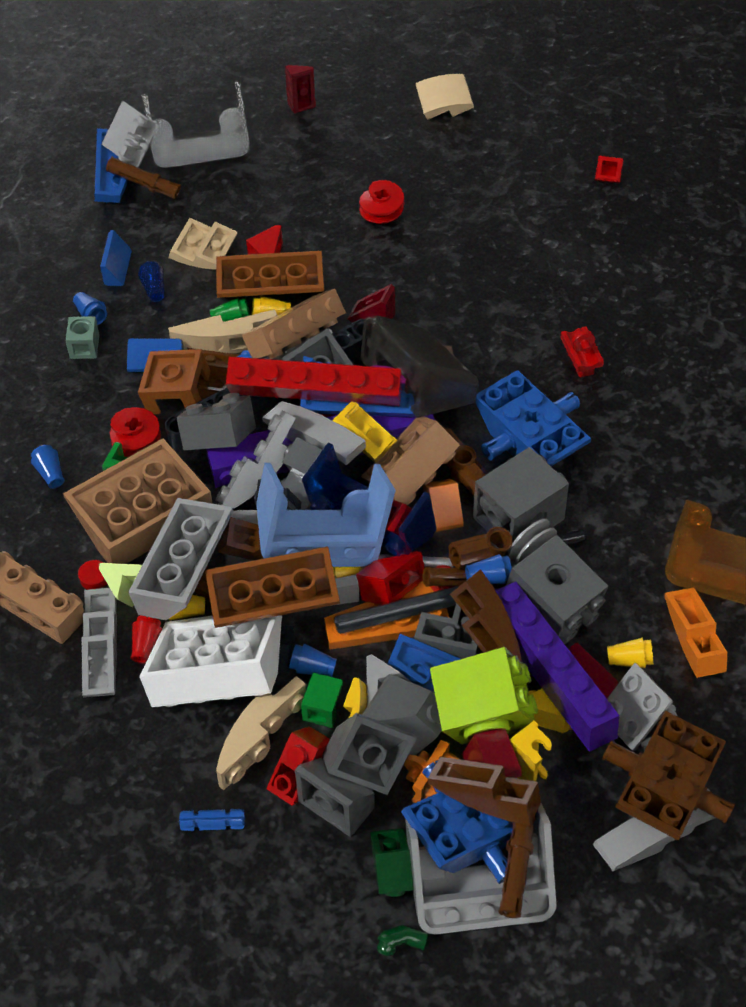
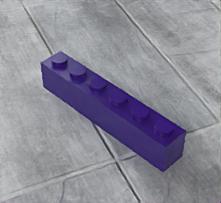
M515 581L495 590L512 623L522 662L527 665L529 672L587 750L591 752L611 742V740L617 739L620 715L518 583Z

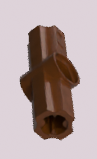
M443 427L460 444L455 450V456L446 463L450 468V475L453 480L462 483L474 497L475 481L488 474V472L476 459V451L472 447L464 445L450 428L446 429Z

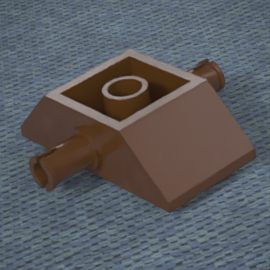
M666 710L643 753L640 752L638 755L611 740L602 759L629 772L628 776H630L615 807L678 841L693 810L700 809L726 823L735 804L707 791L708 787L705 786L726 741Z

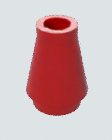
M140 615L133 622L132 661L146 664L162 630L159 619Z

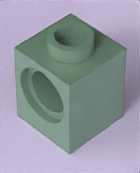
M96 316L68 318L65 341L70 359L97 358L99 330Z

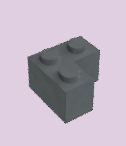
M230 393L224 395L223 399L213 404L212 407H203L202 404L187 406L186 410L176 417L183 450L237 447L256 429L250 396Z
M296 437L293 444H290L284 452L282 463L290 470V473L280 483L283 488H288L302 502L301 510H319L341 468L326 451Z
M457 603L452 618L421 612L414 636L415 640L460 659L477 655L480 652L479 646L462 626L469 618Z

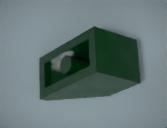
M398 828L370 832L379 894L395 897L405 894L406 891L414 890L410 849L404 829Z

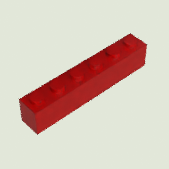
M229 357L226 386L230 393H239V395L345 403L353 401L359 404L400 406L403 379L400 368Z

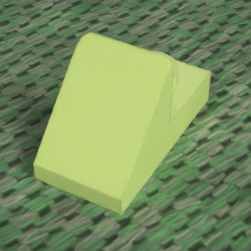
M100 563L99 570L114 596L119 601L133 607L134 604L128 592L142 565Z

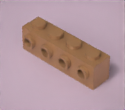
M334 288L308 298L241 336L252 358L258 359L267 356L268 359H273L284 353L282 348L287 347V349L301 344L300 338L305 336L307 339L319 334L321 326L325 329L338 323L337 317L346 312Z
M5 551L0 552V606L60 644H63L83 623V613L85 612L82 600L74 593L68 594L61 590L53 580H45L38 576L30 566H22L17 563L9 553Z

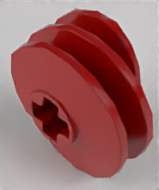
M388 180L372 182L369 190L360 196L361 216L365 220L377 224L396 220L404 210V193L396 183Z
M125 408L115 413L111 419L110 438L112 446L115 442L122 443L125 457H130L161 440L158 418L145 408Z

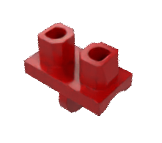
M587 326L578 328L574 332H561L560 338L579 377L593 375L595 368L603 366L604 360L595 344V336L588 330Z

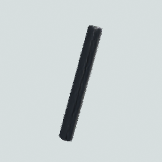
M459 586L335 616L336 630L342 634L418 615L421 612L426 613L455 606L456 602L450 593Z

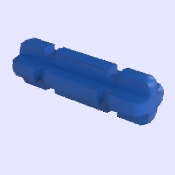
M226 809L199 810L198 814H194V810L180 812L179 825L182 831H194L195 827H199V830H226V826H231V829H243L245 826V812L243 809H230V813H226Z

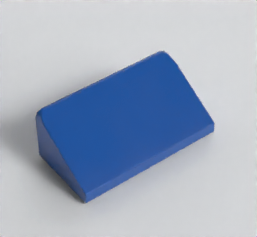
M110 230L108 233L100 267L105 285L123 286L132 251L113 230Z
M128 339L127 372H144L150 351L183 350L182 340Z

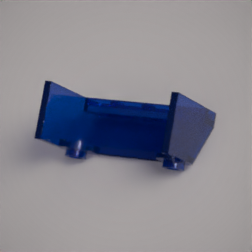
M329 442L302 478L312 510H341L343 500L347 494L354 490H368L369 488L341 473L334 446ZM424 491L398 529L399 535L385 532L382 545L395 556H400L401 554L408 555L428 542L436 532L437 527L429 493Z

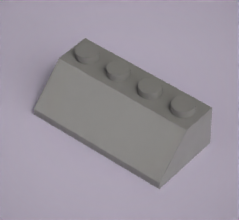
M177 498L128 592L138 615L167 620L187 607L234 511L233 507Z

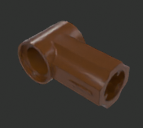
M493 527L485 534L451 542L448 546L449 559L452 565L459 570L465 568L466 565H471L498 554L503 557L512 546V536L505 528Z

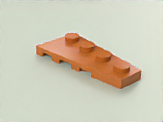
M422 581L399 600L434 591L431 587H426ZM365 602L324 618L329 650L397 640L399 634L410 638L414 637L421 614L342 634L336 630L335 616L381 604ZM447 608L426 612L449 618Z

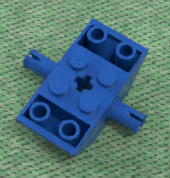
M517 370L474 395V401L489 433L494 437V439L481 445L484 456H488L487 459L490 461L505 451H508L515 457L530 447L538 455H542L550 466H553L591 442V438L566 415L580 407V401L576 395L574 396L573 392H569L566 396L553 403Z
M437 761L435 763L432 762L422 771L427 779ZM435 787L433 788L437 794L403 808L402 814L410 826L416 830L418 838L439 869L455 873L483 859L497 879L498 884L504 882L508 859L501 850L506 848L507 841L511 838L513 822L468 807L445 795Z

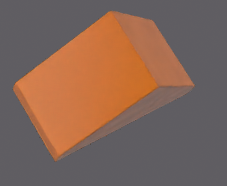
M445 479L422 485L435 532L464 527L458 483L452 479Z

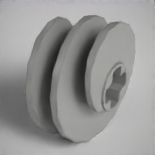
M548 519L534 522L514 540L509 549L508 557L511 561L516 562L515 565L557 534V530L554 527L548 528L550 525Z

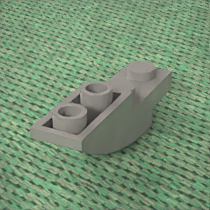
M282 410L280 415L275 414L272 417L267 428L270 430L268 437L265 441L261 439L254 451V455L257 456L255 461L246 456L241 461L236 460L229 474L233 476L228 486L223 485L217 494L216 501L219 502L218 505L229 506L234 509L250 499L255 494V491H257L258 479L262 478L264 463H271L275 473H277L283 465L284 452L288 447L283 444V441L296 419L294 416Z

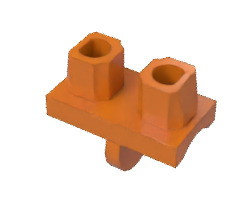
M440 740L431 757L426 751H421L419 756L408 755L404 765L409 770L406 779L410 782H415L413 790L416 794L412 802L417 803L437 794L433 786L428 783L426 776L422 773L425 767L432 762L435 763L439 760L440 756L460 759L454 754L449 753V743Z

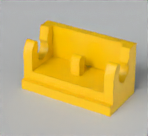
M351 401L332 420L366 440V448L362 452L375 464L397 442L395 437L388 433L356 402Z
M534 720L510 739L522 770V776L517 777V779L537 781V773H539L541 778L547 779V770L541 764L542 758L538 753L539 743H541L545 749L551 751L552 744L550 739L538 729L539 724Z

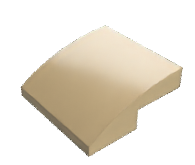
M464 74L440 75L415 83L427 120L446 111H450L453 117L474 108Z
M189 218L173 245L169 258L190 266L216 269V256H226L238 232L217 222H214L212 227Z

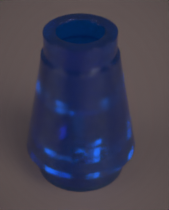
M154 261L142 264L139 268L138 277L149 299L153 302L162 300L165 296L163 268Z

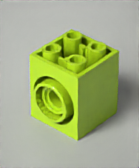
M502 647L430 668L442 732L460 744L469 743L474 734L494 729H506L508 734L511 731L525 728L533 720L535 721L534 714L538 713L534 696L532 694L529 695L527 683L531 682L528 667L525 663L522 664L518 656H514L507 648Z

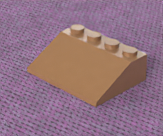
M164 438L63 493L64 498L99 553L107 563L127 564L150 551L177 498L212 503L210 490Z

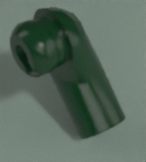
M399 925L380 933L377 950L380 954L392 956L396 951V946L405 944L424 951L429 933Z

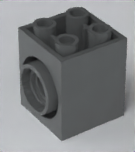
M529 447L475 481L473 518L487 532L493 527L505 528L511 534L513 543L522 531L538 520L548 519L550 522L548 528H552L565 519L569 483L565 476L557 473L542 455H538Z
M557 534L511 569L506 584L508 585L515 581L518 583L564 644H567L575 637L578 628L582 625L588 627L598 618L599 613L597 611L606 601L603 597L608 588V585Z

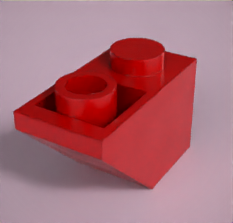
M310 726L291 732L266 789L290 805H295L298 802L295 769L301 764L321 758L330 739Z

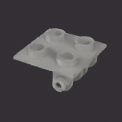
M122 101L102 145L119 156V160L139 168L159 125L125 101Z
M637 663L632 665L607 698L620 715L618 736L633 752L655 724L661 720L665 710L677 716L676 708L672 704L673 700Z

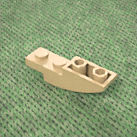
M274 309L223 322L221 315L170 327L168 328L170 339H181L183 350L193 348L231 354L240 353L248 350L241 335L277 316V313Z
M297 676L293 678L274 696L271 693L256 696L241 713L228 734L219 756L216 773L220 788L224 790L231 783H237L254 762L262 761L270 749L269 733H275L290 714L301 710V703L306 692V684Z

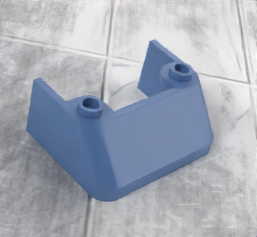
M264 463L256 503L260 548L263 559L327 546L332 567H364L378 559L395 494V488L380 464H374L368 490H354L347 494L343 500L341 510H287L288 501L283 493L284 488L271 463Z

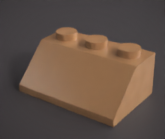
M419 415L397 438V442L376 463L381 465L395 488L393 500L406 505L410 504L416 497L415 492L422 485L431 482L436 475L435 471L455 456V450L460 444L436 420ZM375 463L361 476L368 484H370Z

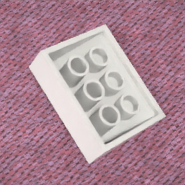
M282 615L218 628L214 626L213 616L165 622L140 675L151 707H172L177 704L203 703L218 699L231 700L236 697L262 696L271 693L278 675Z

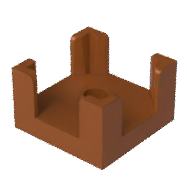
M202 349L149 352L138 390L145 409L153 414H160L161 410L156 399L181 398L185 409L187 406L202 400L197 389L200 375L203 376L204 380H209L211 373Z

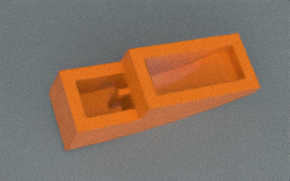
M693 587L666 592L665 600L676 634L696 678L727 672L728 652L716 634L715 620L696 589Z

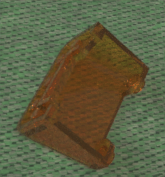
M686 500L674 532L665 568L667 579L677 586L684 588L694 587L698 592L746 605V538L710 528L712 522L710 509L701 503Z

